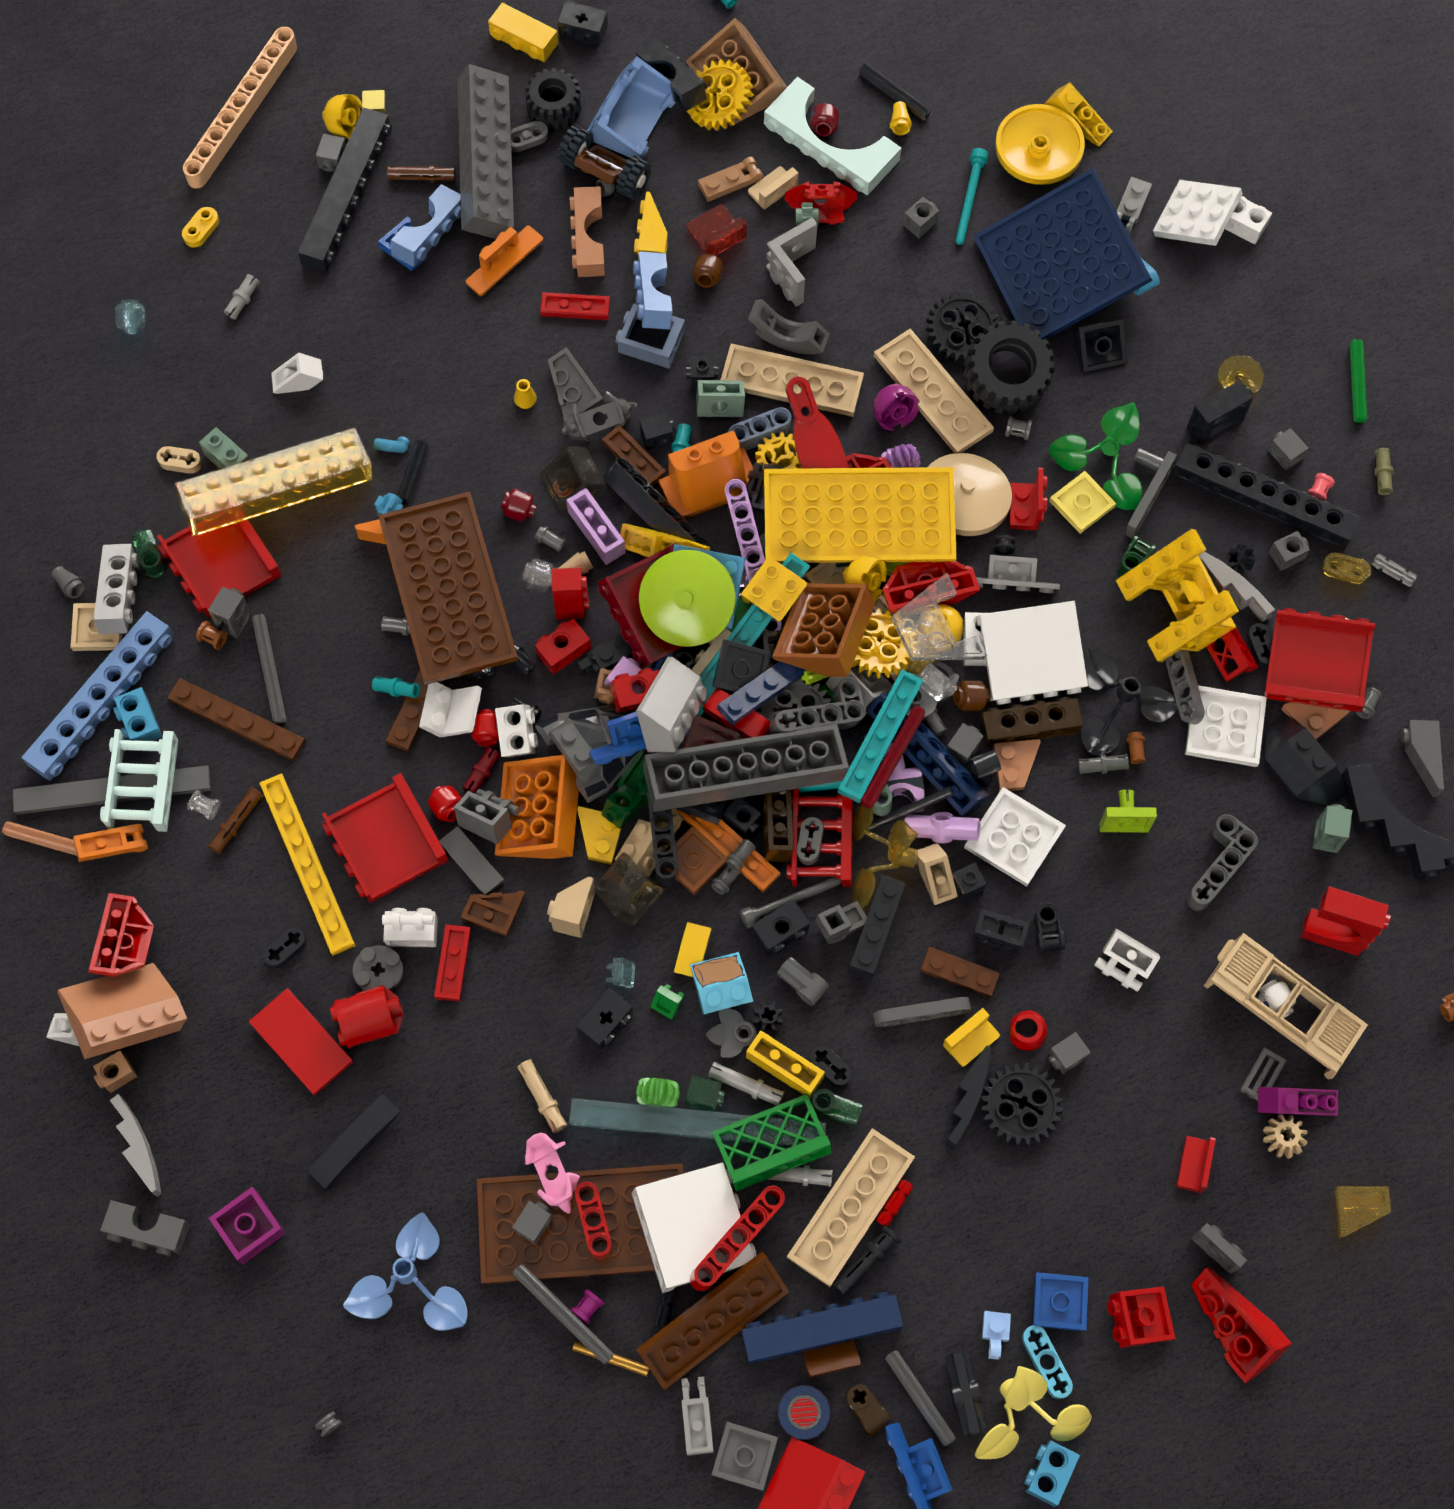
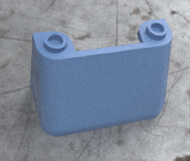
M636 56L618 76L587 129L593 134V143L629 158L633 155L643 158L649 149L646 146L648 143L646 140L659 117L667 107L671 108L675 104L670 87L671 81Z

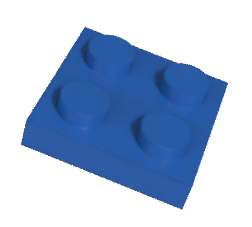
M1036 1272L1033 1325L1042 1328L1086 1331L1088 1277Z

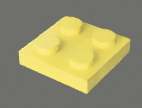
M1086 471L1052 495L1049 500L1080 534L1115 508L1116 505L1113 499Z

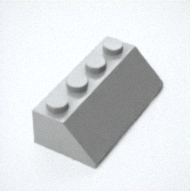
M667 657L636 710L648 752H676L688 728L691 727L694 717L698 714L700 706L706 699V688L702 685L700 676L673 657Z

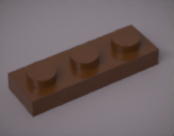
M620 425L602 438V443L616 457L628 461L652 486L666 475V471Z
M929 947L920 972L989 998L992 996L1000 974L932 947Z

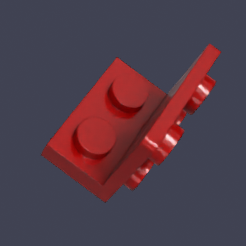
M1038 468L1034 484L1010 483L1012 502L1009 509V529L1037 530L1039 522H1043L1044 512L1047 510V497H1044V490L1047 489V476H1043V468Z

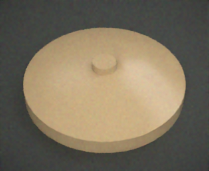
M954 453L938 458L927 467H954L956 535H982L994 530L1004 521L1012 502L1011 486L1005 474L991 461L973 454Z

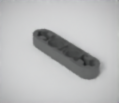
M1179 650L1165 659L1180 717L1184 722L1196 725L1203 720L1205 710L1189 651ZM1181 667H1184V674L1179 678L1178 671ZM1190 687V694L1184 698L1183 693L1185 689Z
M959 997L883 1009L874 1012L873 1017L875 1027H887L969 1013L971 1006L968 997Z

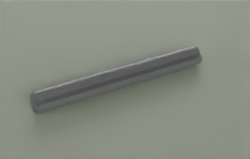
M263 614L254 615L252 621L274 724L279 725L285 723L287 719L266 618Z
M520 1264L513 1271V1275L603 1364L611 1360L614 1355L613 1352L523 1264Z

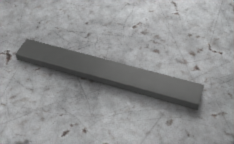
M208 765L175 769L172 796L211 791L210 767ZM156 774L120 776L119 786L153 787L157 785L158 777H156ZM108 778L13 789L14 813L19 815L105 804ZM118 796L117 802L149 799L153 797Z

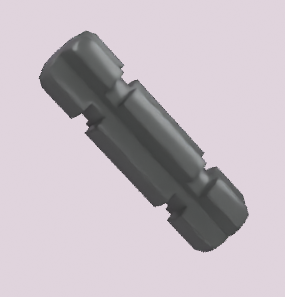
M1381 554L1375 556L1371 565L1377 569L1382 568V572L1398 581L1400 579L1403 580V584L1411 587L1417 579L1416 574L1411 571L1406 572V568L1392 560H1385V556Z

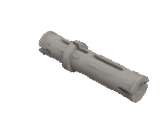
M717 1062L713 1063V1068L711 1067L708 1077L752 1095L751 1098L757 1100V1098H760L773 1105H780L784 1091L764 1084V1081L761 1079L757 1081L724 1067Z
M804 1165V1168L796 1167L767 1180L803 1183V1186L816 1184L831 1187L833 1170L812 1169L810 1166Z

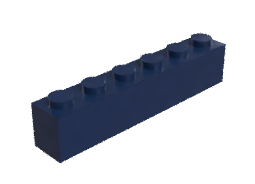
M888 1292L873 1295L874 1300L865 1302L863 1298H857L848 1301V1306L839 1308L838 1304H831L822 1307L823 1311L813 1313L812 1309L798 1312L797 1317L787 1319L786 1315L778 1316L771 1319L772 1323L762 1325L761 1321L746 1324V1329H743L741 1333L748 1364L902 1329L903 1322L896 1294L889 1296Z

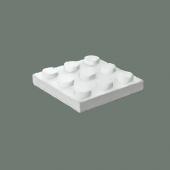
M1179 180L1153 229L1155 237L1216 246L1242 196V190L1237 187Z
M1198 686L1205 714L1199 724H1189L1185 755L1257 767L1260 759L1267 697Z
M1003 787L980 821L979 840H968L964 848L1027 887L1066 825Z

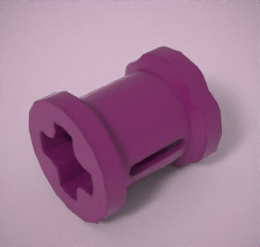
M586 1289L584 1297L570 1311L579 1320L589 1325L591 1322L590 1318L598 1307L604 1305V1302Z

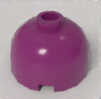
M891 384L880 390L874 398L873 413L878 423L885 430L893 431L895 430L894 426L901 424L903 428L914 420L919 412L917 405L920 401L907 386Z

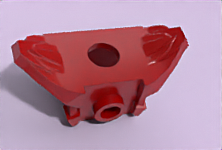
M808 181L785 192V201L793 209L802 208V203H813V208H818L819 211L818 223L830 225L844 222L843 211L848 209L857 200L856 191L835 181L833 184H809ZM815 199H827V201L820 204Z

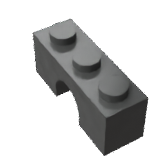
M110 1201L100 1230L107 1235L106 1239L117 1243H122L123 1239L132 1241L131 1246L146 1250L147 1246L157 1248L156 1253L171 1257L172 1252L176 1254L181 1253L190 1226L187 1221L160 1213L156 1225L150 1230L142 1231L138 1227V1219L141 1213L138 1208Z

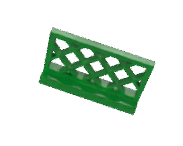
M807 1094L712 1132L736 1192L831 1154L830 1141L822 1129ZM805 1103L808 1112L804 1119L792 1115L794 1107ZM778 1114L785 1117L781 1129L768 1124L771 1116ZM789 1119L802 1124L798 1135L785 1130ZM756 1124L761 1126L757 1138L744 1133L748 1125ZM806 1125L815 1128L819 1135L811 1140L801 1137ZM765 1128L778 1133L774 1145L761 1140ZM728 1133L738 1136L733 1148L723 1144L720 1137ZM782 1135L795 1139L791 1148L784 1149L778 1147ZM742 1138L754 1142L750 1154L737 1150ZM758 1144L771 1149L768 1157L761 1159L754 1156ZM734 1154L747 1158L744 1167L736 1170L733 1169L731 1161Z

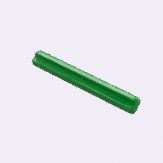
M1354 339L1350 343L1353 419L1355 423H1364L1367 420L1364 344L1361 339Z

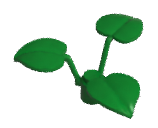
M1132 402L1113 408L1105 413L1101 425L1103 432L1107 436L1103 442H1099L1093 448L1086 450V440L1079 435L1070 434L1056 439L1048 449L1057 464L1068 471L1082 469L1087 463L1086 454H1091L1098 449H1101L1108 456H1113V479L1107 480L1104 483L1103 490L1116 503L1115 507L1124 510H1136L1142 497V485L1135 475L1131 473H1121L1118 477L1116 475L1118 451L1122 445H1129L1134 442L1139 434V414L1135 403Z

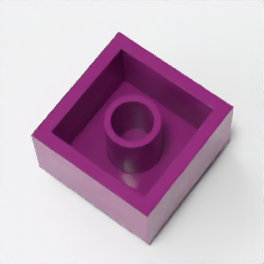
M253 1187L209 1217V1220L234 1257L242 1265L286 1234L260 1194Z

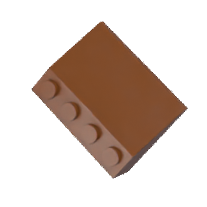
M807 583L806 588L791 608L773 654L774 660L825 677H848L875 606L867 584Z

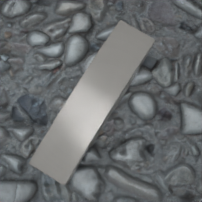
M1206 552L1198 555L1218 593L1224 590L1229 591L1239 609L1242 610L1249 606L1262 624L1271 618L1275 609L1244 577Z
M117 1094L110 1101L124 1121L116 1127L130 1145L122 1153L149 1190L158 1197L161 1195L157 1167L149 1143L135 1115L125 1100Z

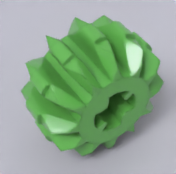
M642 1078L639 1080L636 1089L639 1104L660 1108H673L677 1106L680 1093L677 1082L662 1078Z

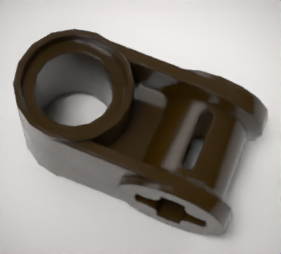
M858 1384L847 1391L846 1402L870 1438L892 1422L886 1410L866 1386ZM854 1390L857 1393L863 1392L865 1394L862 1398L863 1404L853 1402Z

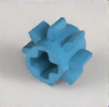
M387 493L384 497L379 495L374 504L377 510L376 515L402 509V499L392 493Z

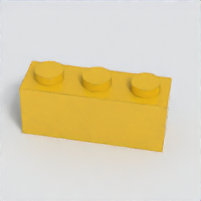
M501 3L488 21L490 35L499 41L502 40L512 48L527 53L533 59L546 62L558 45L557 30L504 3Z
M761 1030L747 1050V1059L802 1095L807 1094L809 1099L824 1079L825 1072Z

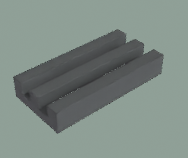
M1264 1047L1239 1092L1246 1093L1251 1099L1258 1100V1087L1261 1086L1274 1060L1279 1063L1265 1087L1273 1086L1287 1060ZM1267 1055L1270 1058L1251 1090L1248 1086Z

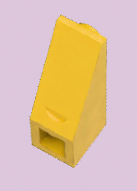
M1070 82L1057 89L1044 103V105L1057 107L1072 116L1079 124L1084 138L1098 147L1113 132Z
M646 192L645 200H641L640 214H643L642 220L638 219L637 233H640V237L635 239L634 252H638V254L639 252L667 253V231L650 192Z

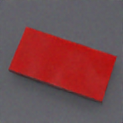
M288 988L249 1021L314 1096L353 1063L352 1059Z

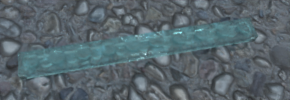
M572 1098L569 1125L714 1139L713 1131L752 1115ZM770 1117L768 1124L781 1129L784 1119ZM789 1119L785 1130L798 1135L802 1124ZM820 1122L822 1129L825 1133L826 1123ZM756 1124L748 1125L744 1133L757 1138L761 1126ZM806 1125L801 1137L811 1140L819 1135L815 1128ZM765 1128L761 1140L774 1145L778 1133ZM728 1133L720 1138L726 1141H736L738 1136ZM782 1135L778 1146L792 1147L795 1139ZM742 1138L740 1141L746 1143H754L744 1138Z

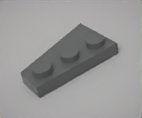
M567 347L548 359L564 421L573 413V404H576L581 410L580 413H583L604 403L603 397Z

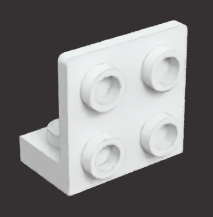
M438 682L428 684L419 727L438 737L471 733L475 725L482 688L473 686L451 690Z

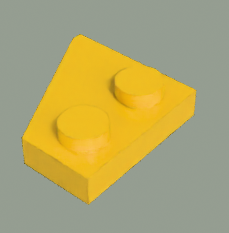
M578 806L577 810L588 859L612 865L622 828L619 829L601 815L602 811Z

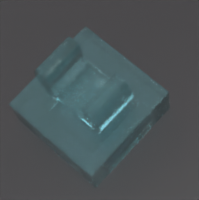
M622 957L613 958V964H608L606 968L612 971V977L606 978V982L625 989L634 988L635 963Z

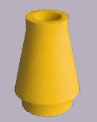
M896 102L893 105L890 128L896 135H905L910 131L912 122L907 112L906 104L904 102Z
M521 379L516 384L514 402L522 409L531 408L536 402V393L528 380Z

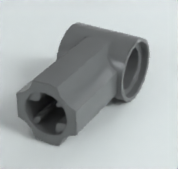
M792 957L786 960L777 972V975L793 987L798 996L810 1006H814L829 988L828 983L816 973L811 974Z

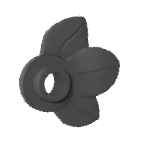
M726 1008L719 1010L721 1024L712 1027L706 1033V1036L713 1044L722 1046L721 1057L733 1058L741 1053L743 1047L752 1044L757 1032L751 1023L743 1020L742 1015L738 1011ZM741 1031H747L749 1036L747 1038H741L739 1036V1033Z

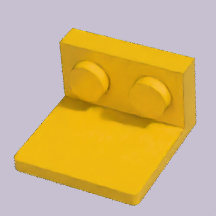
M768 556L741 593V599L748 605L753 603L775 620L781 622L806 588L807 582Z

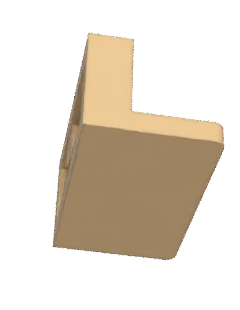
M779 166L749 188L748 194L765 210L783 197L786 191L798 185V172L793 167L786 171L783 167Z

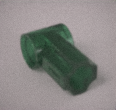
M145 529L136 531L134 536H132V540L144 571L150 578L163 576L166 571V565L161 557L152 531Z
M828 1089L816 1091L810 1101L817 1116H826L854 1127L862 1108V1104L834 1095ZM820 1097L825 1098L829 1106L827 1108L819 1107L816 1099Z

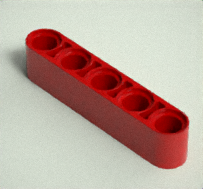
M777 1186L765 1188L698 1264L690 1275V1283L697 1291L708 1290L778 1211L785 1200L784 1192L781 1188ZM765 1195L773 1196L776 1200V1205L768 1204ZM749 1214L757 1215L760 1223L757 1225L751 1223ZM732 1233H739L743 1238V1243L738 1244L734 1242ZM715 1252H722L726 1256V1263L718 1262L715 1258ZM698 1272H706L710 1278L709 1282L700 1281Z

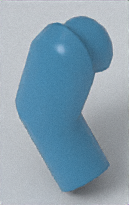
M403 436L399 437L397 441L376 438L373 446L375 450L404 453L408 450L410 442Z

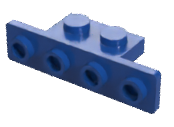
M637 712L607 721L612 743L591 750L590 756L596 765L608 764L615 758L631 756L636 751L645 749L646 744Z
M899 1423L886 1426V1439L897 1456L896 1464L906 1479L909 1497L914 1500L917 1509H933L930 1499L952 1491L933 1439L931 1438L909 1447Z

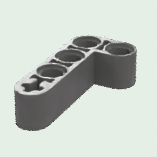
M852 677L843 678L833 690L834 703L780 711L770 722V733L778 734L837 724L838 730L855 727L865 716V705L859 683ZM842 687L847 688L850 691V695L845 694ZM847 710L853 711L856 718L850 717ZM824 714H829L833 718V722L828 721ZM801 717L807 718L810 721V725L804 724Z
M1221 815L1212 828L1214 839L1222 844L1225 849L1195 884L1187 897L1189 907L1195 911L1205 910L1258 844L1257 835L1232 815ZM1220 825L1228 826L1230 832L1222 831ZM1239 840L1247 841L1250 847H1243ZM1225 858L1233 859L1235 865L1227 864ZM1210 876H1217L1221 883L1212 882ZM1205 889L1207 891L1206 895L1199 900L1197 896Z

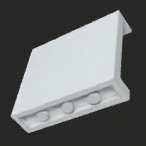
M1075 601L980 614L977 616V624L981 626L990 684V702L996 701L997 705L1011 703V698L1020 697V702L1034 700V695L1043 694L1044 698L1058 696V691L1067 690V695L1082 692L1081 688L1088 686Z
M724 1163L638 1186L631 1193L662 1293L672 1291L677 1286L690 1283L692 1271L741 1217L738 1210L740 1209V1201L737 1194H733L730 1185L732 1184V1179L728 1170L725 1169ZM732 1233L734 1242L738 1244L743 1243V1238L739 1233ZM749 1243L724 1272L741 1268L756 1256L754 1245ZM715 1252L716 1260L720 1263H726V1256L722 1252ZM704 1271L698 1272L700 1280L709 1277Z

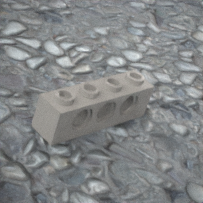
M132 544L103 545L93 619L98 634L128 633V625L133 621L130 608L131 604L135 603L133 586L137 585L135 567H139L138 553H134Z

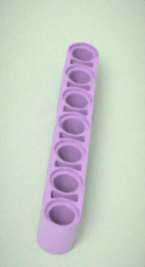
M732 479L726 484L725 493L741 555L746 558L744 566L748 582H750L765 562L746 486L741 480ZM734 488L742 490L739 496L734 497L730 494ZM740 510H746L748 515L746 518L739 519L736 517V513ZM746 532L754 534L753 539L750 541H744L741 537ZM756 554L760 559L757 563L752 564L747 561L748 557ZM774 618L772 621L778 624L777 628L774 631H767L765 629L763 635L769 639L777 638L782 632V623Z

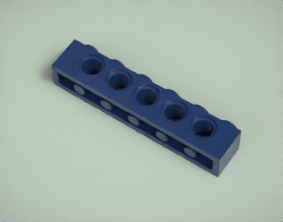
M889 692L880 694L866 710L874 720ZM905 716V718H904V720H903L901 726L899 727V729H898V731H897V733H896V735H895L893 741L896 739L898 733L900 732V730H901L903 724L905 723V721H906V719H907V716ZM921 721L904 753L939 791L950 787L953 796L947 798V800L961 816L975 812L990 795Z

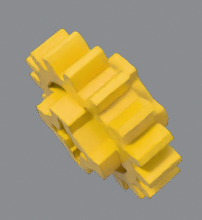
M781 432L780 436L776 437L772 433V439L769 440L764 437V445L758 444V452L755 453L756 462L762 464L763 467L764 464H768L765 459L767 457L771 465L783 466L786 469H802L797 457L793 434L790 433L788 437H784V433ZM791 449L794 450L796 456H794V453L790 451Z

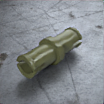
M1379 448L1375 450L1376 468L1374 470L1378 482V494L1389 495L1393 493L1392 475L1394 473L1390 463V449Z

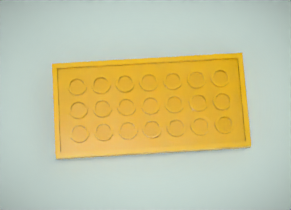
M954 467L764 469L765 560L770 556L777 562L783 563L791 552L806 563H850L862 556L876 557L884 562L956 561Z

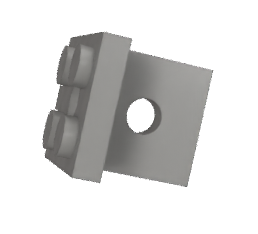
M813 218L767 243V247L771 251L767 253L766 258L770 263L766 265V268L770 272L773 282L781 286L788 301L791 300L795 306L804 302L805 278L793 264V261L816 248L817 223Z

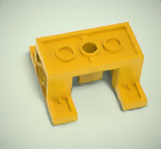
M1194 529L1189 530L1116 580L1127 601L1133 600L1148 589L1163 591L1178 621H1172L1169 627L1147 640L1156 660L1159 662L1164 661L1179 650L1198 652L1236 627L1231 617L1238 613L1239 610L1229 591L1224 590L1218 593L1198 556L1206 551V548Z

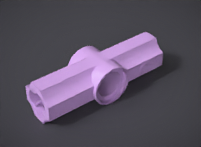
M937 812L931 816L908 815L905 817L904 834L906 837L932 838V841L936 843H949L953 839L978 841L980 838L981 822L979 818L953 817L948 812Z

